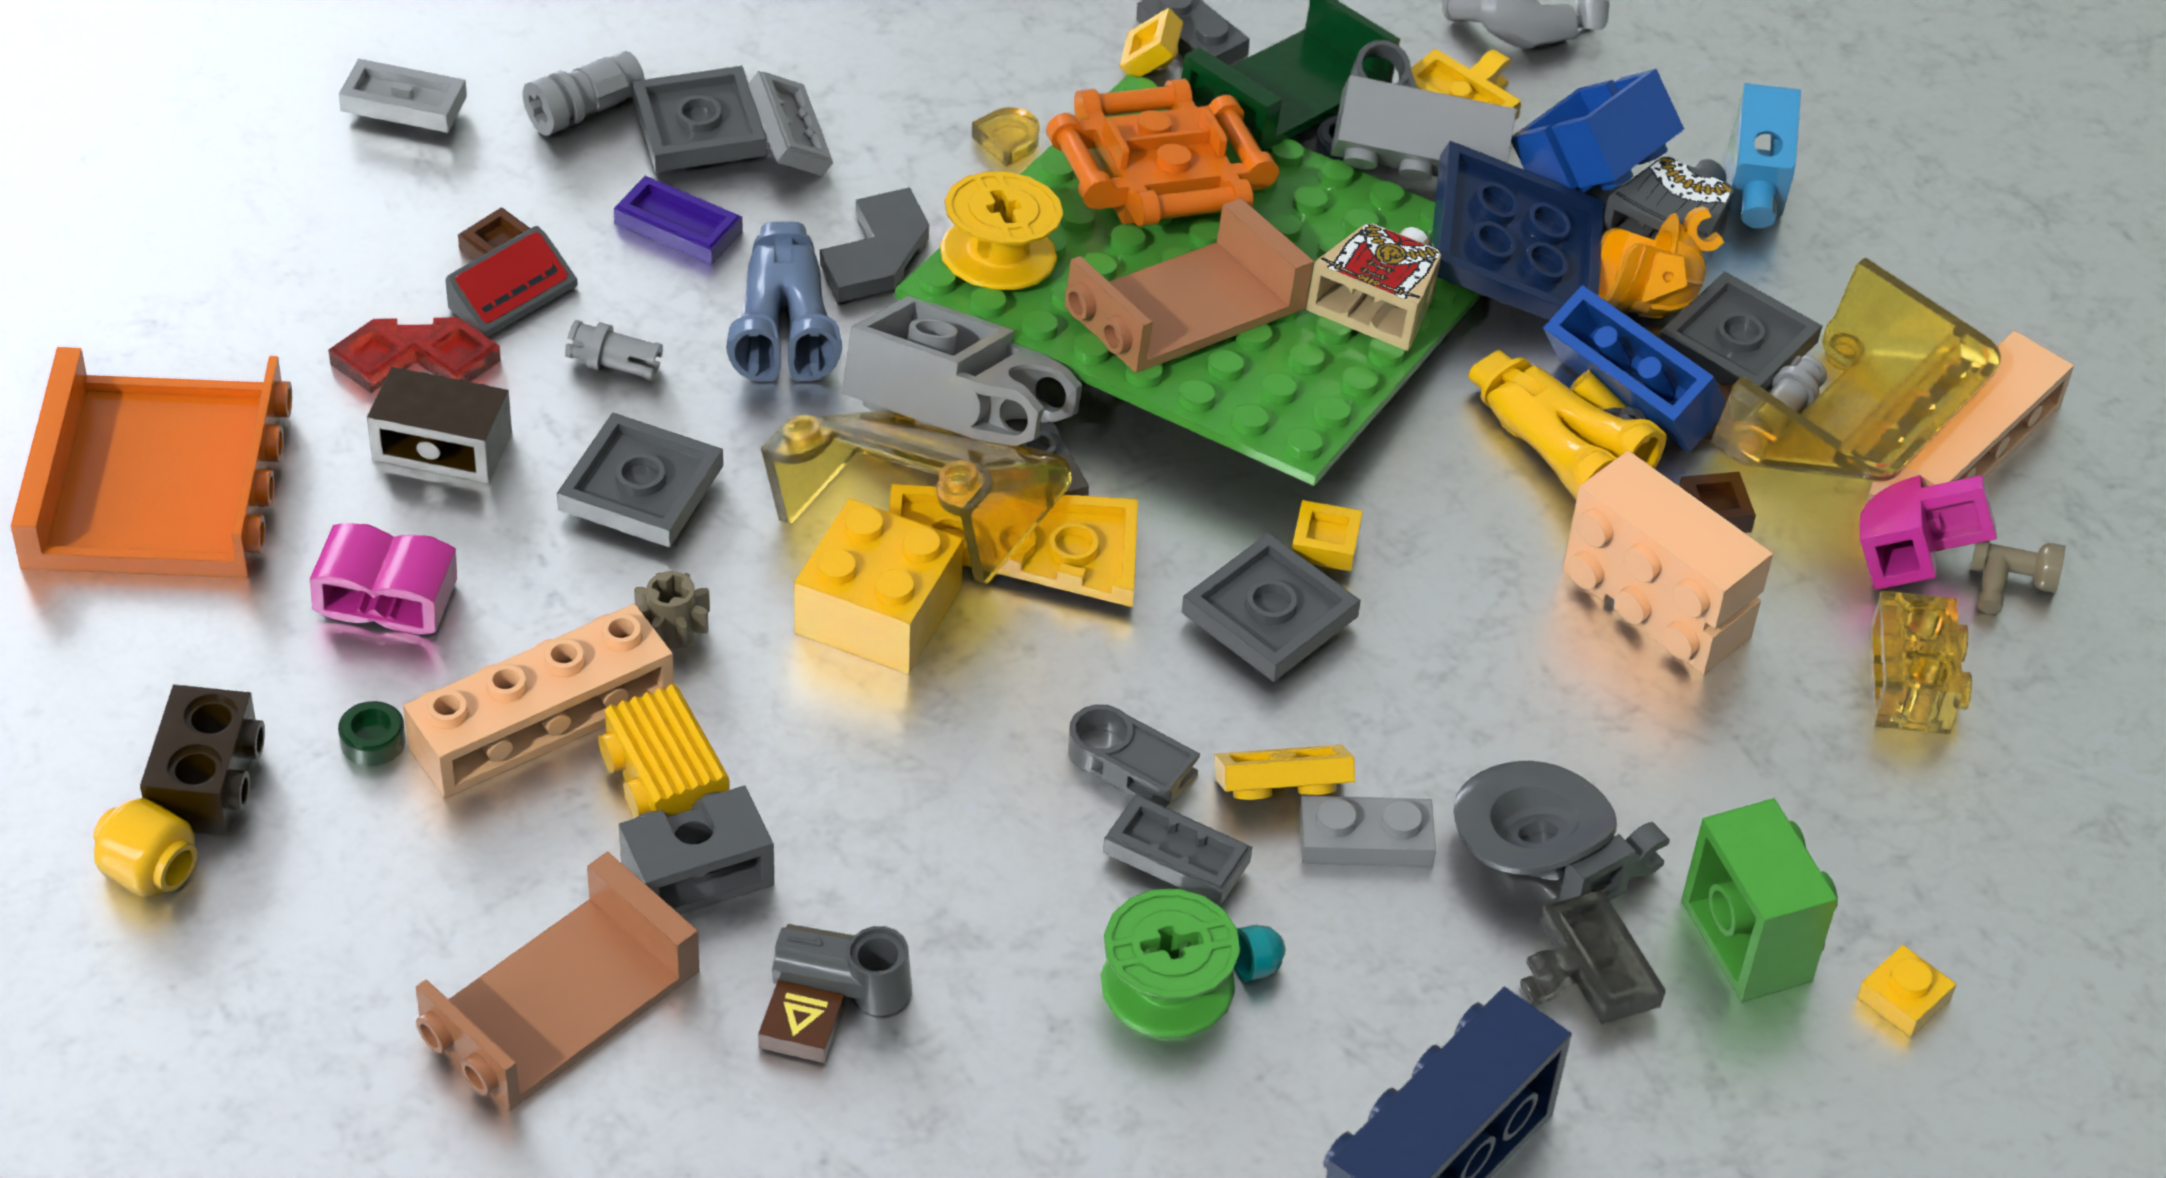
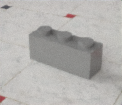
M1350 75L1342 90L1331 155L1344 158L1343 162L1354 168L1375 169L1377 165L1399 169L1401 176L1419 181L1431 180L1433 176L1438 177L1440 155L1450 140L1507 163L1517 109Z

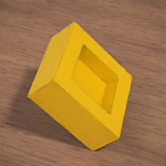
M1167 8L1129 31L1119 67L1127 75L1131 74L1136 77H1142L1152 70L1160 71L1166 68L1178 53L1177 46L1183 21L1170 8Z
M1302 500L1292 550L1312 565L1351 572L1363 511Z
M1901 945L1862 981L1857 998L1909 1037H1912L1952 999L1957 984L1906 946Z

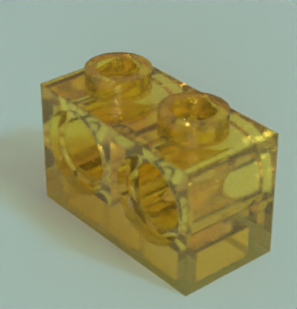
M1881 591L1869 630L1874 727L1950 734L1958 709H1968L1972 692V675L1970 672L1962 671L1961 662L1965 660L1968 648V626L1958 624L1957 598Z

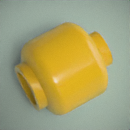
M140 797L126 801L117 808L109 809L101 816L94 829V862L98 870L136 895L150 898L164 891H175L189 878L195 867L197 849L194 846L195 836L190 824L151 800Z

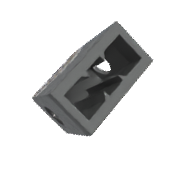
M1661 157L1608 197L1602 237L1606 231L1612 228H1621L1650 239H1655L1662 224L1670 214L1677 213L1679 223L1683 225L1686 215L1694 208L1702 206L1709 210L1712 217L1699 223L1697 227L1699 238H1707L1714 232L1722 237L1727 225L1734 190L1730 184L1726 183L1727 175L1725 170L1714 160H1701L1693 168L1672 157ZM1714 250L1702 251L1705 268Z

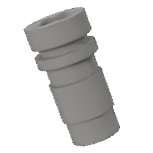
M628 51L611 57L605 56L579 66L570 73L559 70L548 75V77L544 76L524 85L523 102L525 110L533 126L541 134L548 136L568 126L571 127L583 122L586 114L597 113L632 97V81L645 80L644 73L636 57Z

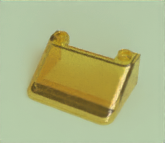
M1863 258L1855 266L1836 313L1827 323L1821 338L1826 360L1833 367L1844 371L1801 414L1748 378L1741 377L1732 387L1710 444L1735 461L1752 467L1874 481L1891 480L1897 477L1995 375L2001 362V354L1996 344L1990 338L1868 258Z
M867 411L821 416H796L782 425L761 447L778 519L792 524L857 452L938 475L939 481L936 486L939 504L945 511L961 516L974 580L985 584L991 581L1064 495L1072 482L1070 465L1067 460L1059 455L1021 444L1010 446L972 439L949 430L920 423L916 419L896 412Z

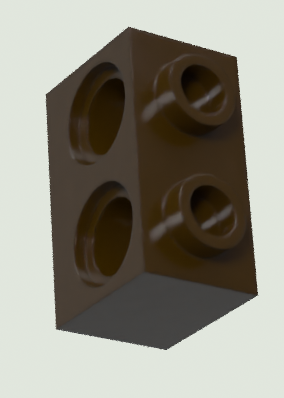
M175 684L172 686L140 783L142 798L151 800L186 820L194 833L227 836L235 810L243 811L246 807L250 788L248 766L251 759L258 760L261 757L265 741V724L263 720H256L251 692Z

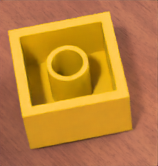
M849 498L794 581V633L910 674L962 589L963 538Z

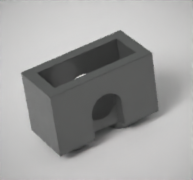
M746 785L724 792L706 794L694 803L691 810L670 817H666L664 810L650 811L639 815L635 819L619 823L621 863L679 914L775 885L774 843ZM708 873L707 875H705V876H703V877L692 878V877H695V876H698V875H701V874Z

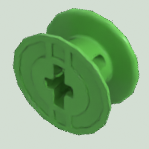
M1154 889L1129 898L1111 915L1104 933L1106 961L1100 976L1102 996L1115 1017L1133 1030L1158 1038L1189 1037L1211 1028L1228 1012L1235 993L1233 970L1240 954L1237 928L1224 909L1203 895L1182 889Z

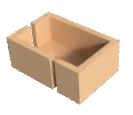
M1628 450L1579 486L1562 571L1570 576L1578 586L1589 590L1603 602L1610 597L1614 599L1613 609L1623 619L1631 624H1635L1665 646L1673 656L1684 660L1698 672L1705 675L1752 638L1761 603L1757 596L1764 592L1773 553Z

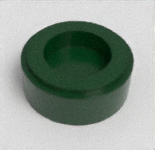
M367 701L354 705L342 715L338 724L342 752L349 760L360 765L375 766L387 763L402 752L406 743L402 714L394 706L385 702Z

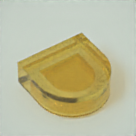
M1014 107L1001 108L972 122V138L1006 167L1030 156L1038 148L1039 121L1032 113L1024 109Z

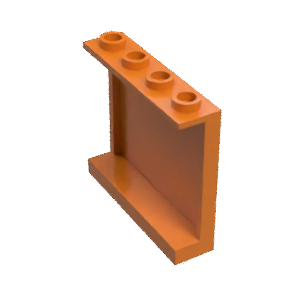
M57 347L10 525L20 569L248 578L253 553H262L264 549L265 519L261 512L262 507L272 506L275 489L274 472L270 470L271 463L280 462L283 455L284 436L282 425H279L280 418H289L292 410V385L290 381H282L278 356H269L264 382L87 375L82 348Z

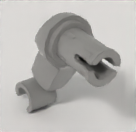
M1443 0L1442 10L1444 16L1449 21L1481 22L1489 33L1509 45L1521 49H1529L1577 37L1578 28L1604 29L1608 23L1610 1L1578 0L1577 11L1575 12L1574 7L1568 3L1541 4L1537 0Z

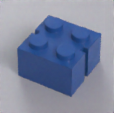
M1652 69L1621 77L1615 82L1614 80H1609L1578 88L1514 134L1511 143L1524 170L1584 193L1594 185L1600 184L1602 190H1610L1629 181L1634 176L1631 170L1633 167L1653 161L1668 151L1665 143L1682 132L1684 127L1657 69Z

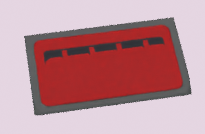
M534 226L450 273L445 280L448 308L482 338L486 339L578 286V279L548 235L539 226Z

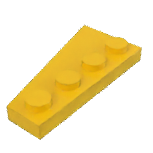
M891 484L889 512L963 538V565L1133 607L1138 499Z

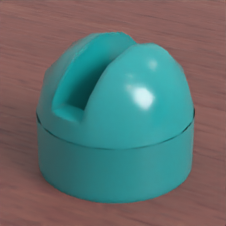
M1250 925L1237 928L1240 954L1234 967L1237 976L1242 981L1249 982L1267 978L1276 973L1286 953L1285 943L1281 935L1269 926Z

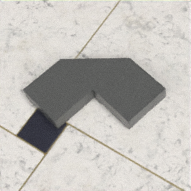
M910 187L856 199V216L868 239L820 249V266L838 303L894 290L904 276L906 265L914 254L920 253L929 240V223Z

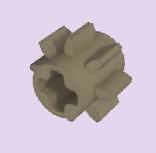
M675 571L659 572L648 582L647 588L636 587L634 589L635 605L669 649L687 648L688 644L695 638L696 632L700 634L708 633V612H710L708 588L695 590L689 573L683 574Z

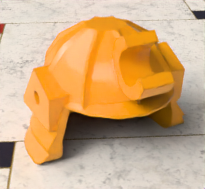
M1703 206L1694 208L1686 215L1683 225L1679 223L1677 213L1670 214L1662 224L1655 239H1650L1621 228H1612L1606 231L1601 240L1599 297L1621 312L1638 313L1639 317L1654 319L1675 314L1689 305L1698 296L1706 274L1702 251H1713L1724 244L1721 235L1716 232L1707 238H1699L1697 234L1699 223L1712 217L1709 210Z

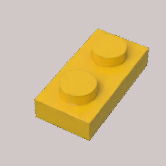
M1342 744L1214 754L1215 780L1226 792L1233 791V797L1237 799H1265L1273 795L1272 788L1296 786L1300 794L1324 795L1336 792L1337 783L1355 782L1354 756Z

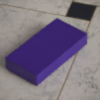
M646 175L613 208L615 224L710 265L743 232V216Z

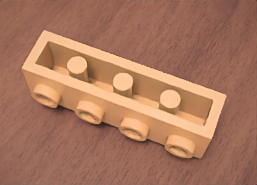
M634 603L612 614L602 615L591 623L557 638L545 640L534 648L500 663L483 667L477 673L443 688L426 692L418 699L404 704L403 711L408 748L442 797L446 799L605 727L604 710L610 704L617 706L622 700L629 702L634 696L641 698L646 692L654 693L658 688L666 689L671 683L674 684L673 653Z

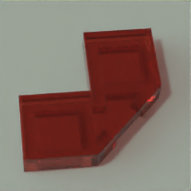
M459 317L433 318V324L398 325L397 318L372 319L328 349L330 365L370 393H373L383 385L391 367L407 369L414 363H417L433 375L472 382L501 361L500 346Z

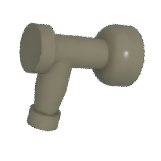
M1990 541L1975 543L1970 570L1983 573L1982 591L1979 593L1977 607L1980 611L1987 614L2001 612L2004 601L2002 594L2007 584L2009 572L2032 576L2033 584L2038 590L2056 593L2065 556V545L2047 543L2037 553L1989 543Z

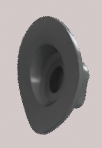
M1514 761L1487 768L1465 782L1457 792L1454 800L1455 825L1465 846L1484 864L1496 870L1515 875L1561 880L1564 878L1565 866L1590 855L1606 845L1617 831L1616 814L1611 803L1593 784L1573 771L1546 762Z

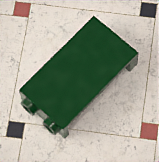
M1310 0L1304 30L1232 66L1227 65L1199 47L1184 55L1181 79H1186L1189 82L1192 100L1196 107L1208 106L1218 96L1231 95L1235 97L1244 111L1243 122L1261 151H1266L1337 114L1342 90L1351 75V69L1359 51L1366 44L1375 40H1387L1399 46L1400 38L1338 0ZM1371 57L1362 62L1363 71L1369 79L1392 83L1395 66L1388 60L1381 57Z

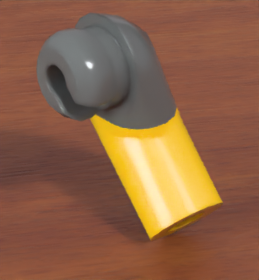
M1591 370L1581 374L1569 388L1587 402L1612 415L1623 419H1646L1641 410L1633 406H1627Z

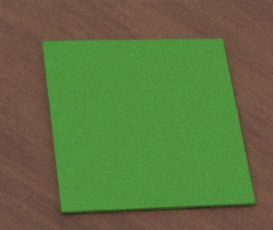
M1128 74L1108 93L1160 86H1157L1149 79ZM1142 112L1128 113V114H1119V115H1110V116H1105V117H1114V116L1140 114V113H1142ZM1227 139L1225 155L1231 164L1242 163ZM1287 139L1264 151L1272 156L1279 167V176L1271 186L1252 191L1253 209L1314 261V264L1318 258L1364 224H1376L1398 234L1407 227H1415L1422 230L1428 236L1431 243L1435 202L1409 192L1394 182L1383 181L1359 171L1350 165H1346L1341 160H1333L1307 149L1294 140ZM1053 145L1047 148L1020 173V175L1031 177L1048 186L1061 201L1063 217L1057 230L1047 236L1054 243L1057 255V263L1050 276L1037 285L1018 290H993L972 285L950 271L942 261L939 248L895 289V298L902 300L907 296H912L1015 330L1012 343L1044 353L1069 368L1079 381L1313 486L1317 484L1482 296V294L1459 285L1451 284L1437 277L1431 303L1414 342L1408 351L1303 309L1135 373L1116 354L1110 352L1097 336L1079 320H1076L1065 308V291L1068 284L1071 259L1081 256L1107 281H1112L1216 243L1221 213L1159 220L1157 225L1139 227L1136 223L1122 224L1114 208L1091 209L1086 206L1078 192V178L1064 153L1055 149Z

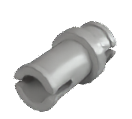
M579 320L573 322L567 339L574 340L573 343H567L565 346V356L586 361L587 368L601 371L606 366L644 377L650 381L655 379L661 363L655 361L656 357H662L663 344L651 343L613 332V325L599 322L595 327L584 324Z
M1799 355L1793 360L1791 366L1788 365L1780 369L1773 378V389L1760 405L1755 407L1750 413L1749 420L1751 426L1757 433L1768 439H1773L1774 436L1778 439L1783 435L1786 427L1800 410H1805L1812 406L1819 397V387L1827 380V372L1822 363L1812 356L1804 355L1801 358Z

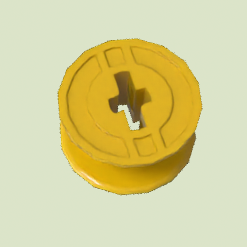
M982 172L966 176L950 187L944 202L947 217L955 226L946 231L940 243V252L943 263L954 275L972 285L993 290H1018L1037 285L1052 274L1057 263V255L1054 243L1047 236L1057 230L1063 217V210L1060 199L1048 186L1031 177L1012 172Z

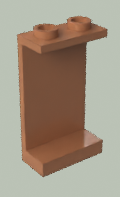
M1239 198L1222 205L1216 243L1118 279L1107 281L1081 256L1071 259L1068 284L1065 291V308L1076 320H1079L1097 336L1110 352L1116 354L1135 373L1306 309L1314 261L1248 203Z
M608 851L587 865L589 900L454 996L447 999L427 979L415 987L419 1011L416 1026L426 1044L437 1053L446 1051L460 1064L465 1078L479 1094L485 1096L491 1093L509 1111L700 972L698 930Z

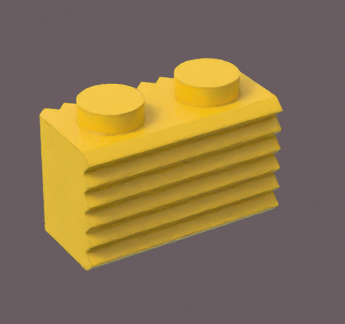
M671 683L666 689L658 688L654 693L646 692L641 698L634 696L629 702L622 700L617 706L610 704L604 710L606 734L598 737L600 752L607 769L611 773L622 771L623 778L626 780L623 784L625 798L634 818L646 812L664 810L666 817H670L691 810L694 803L706 794L730 790L728 774L677 685Z

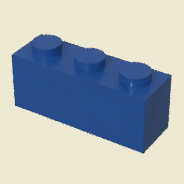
M1583 285L1543 327L1557 357L1562 363L1579 375L1587 370H1591L1627 406H1633L1641 410L1647 420L1655 423L1666 433L1667 438L1688 453L1692 451L1729 410L1713 375Z

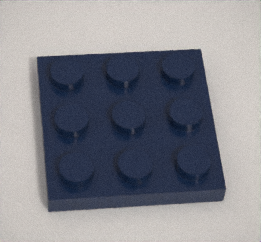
M1450 140L1442 151L1439 160L1431 247L1438 249L1441 254L1437 277L1550 321L1582 285L1599 296L1604 201Z

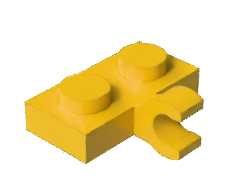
M1436 48L1411 67L1417 89L1517 109L1515 120L1520 116L1521 100L1505 91L1509 80L1500 75L1511 64V59L1495 49L1488 51L1470 69Z

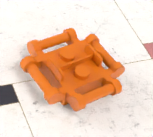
M1186 79L1167 80L1164 87L1098 94L1096 89L1077 90L1074 95L1075 116L1070 113L1058 114L1048 122L1046 127V135L1055 149L1064 153L1078 178V192L1086 206L1091 209L1114 208L1122 224L1136 223L1137 226L1141 227L1157 225L1159 220L1221 213L1223 204L1242 198L1253 208L1252 191L1271 186L1279 176V167L1269 153L1261 151L1243 122L1244 111L1236 98L1231 95H1222L1212 100L1208 106L1196 107L1192 100L1190 84ZM1142 112V113H1140V114L1114 116V117H1105V116H1110V115H1119V114H1128V113ZM1227 139L1242 163L1231 164L1225 155Z

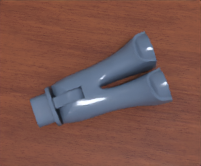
M767 222L762 225L760 235L756 237L753 243L747 270L745 303L741 316L733 321L729 327L726 344L727 355L733 368L740 375L752 381L774 382L779 376L781 368L780 310L789 311L788 367L793 380L796 382L815 381L825 377L837 366L842 354L839 326L833 319L828 317L824 307L820 269L814 251V244L811 237L806 234V227L800 222Z

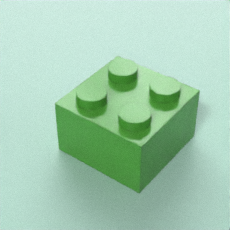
M1772 798L1702 818L1681 902L1741 1002L1813 981L1821 953L1825 948V940L1831 920L1838 905V896L1831 877L1826 872L1819 870L1807 851L1805 839L1799 826L1794 821L1787 819L1776 799Z

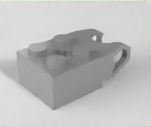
M907 296L851 326L842 394L862 400L863 405L870 410L882 413L896 412L916 419V424L927 430H949L976 440L1017 446L1040 437V422H1056L1078 413L1082 384L1069 368L1044 353L1012 343L1015 330L936 303ZM1051 377L1062 384L1066 392V401L1063 407H1052L1037 398L1036 386L1040 379ZM1028 419L1026 429L1021 432L1011 429L1004 421Z

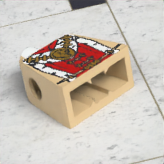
M1364 224L1315 262L1306 310L1408 351L1414 342L1431 303L1441 254L1438 249L1431 247L1428 236L1418 228L1407 227L1398 234L1376 224Z

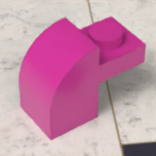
M1921 475L1911 477L1890 485L1877 493L1864 506L1860 515V542L1874 590L1936 578V551L1997 539L1996 523L1983 475L1924 487Z

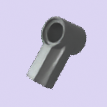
M787 924L786 928L781 927L775 945L772 967L774 984L781 980L852 997L859 1009L873 1016H887L896 1013L905 1007L912 996L909 948L905 937L897 930L886 926H872L861 930L856 935L793 924Z

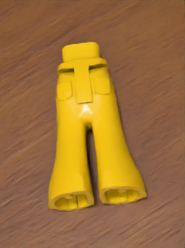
M1497 350L1477 362L1469 371L1468 379L1481 389V400L1492 409L1501 422V426L1514 437L1522 438L1531 445L1556 473L1575 500H1577L1580 485L1628 450L1654 469L1661 459L1666 444V433L1655 423L1646 419H1623L1592 405L1536 365L1531 366L1530 362L1524 357L1511 359L1503 351Z

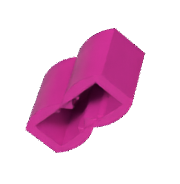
M341 523L333 525L310 577L312 610L326 617L344 622L366 623L375 621L386 628L402 633L416 635L436 633L457 581L456 548L437 538L426 535H400L394 537L368 524Z

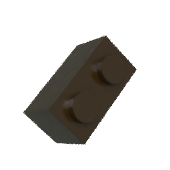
M391 367L367 415L372 460L489 484L512 434L509 390Z

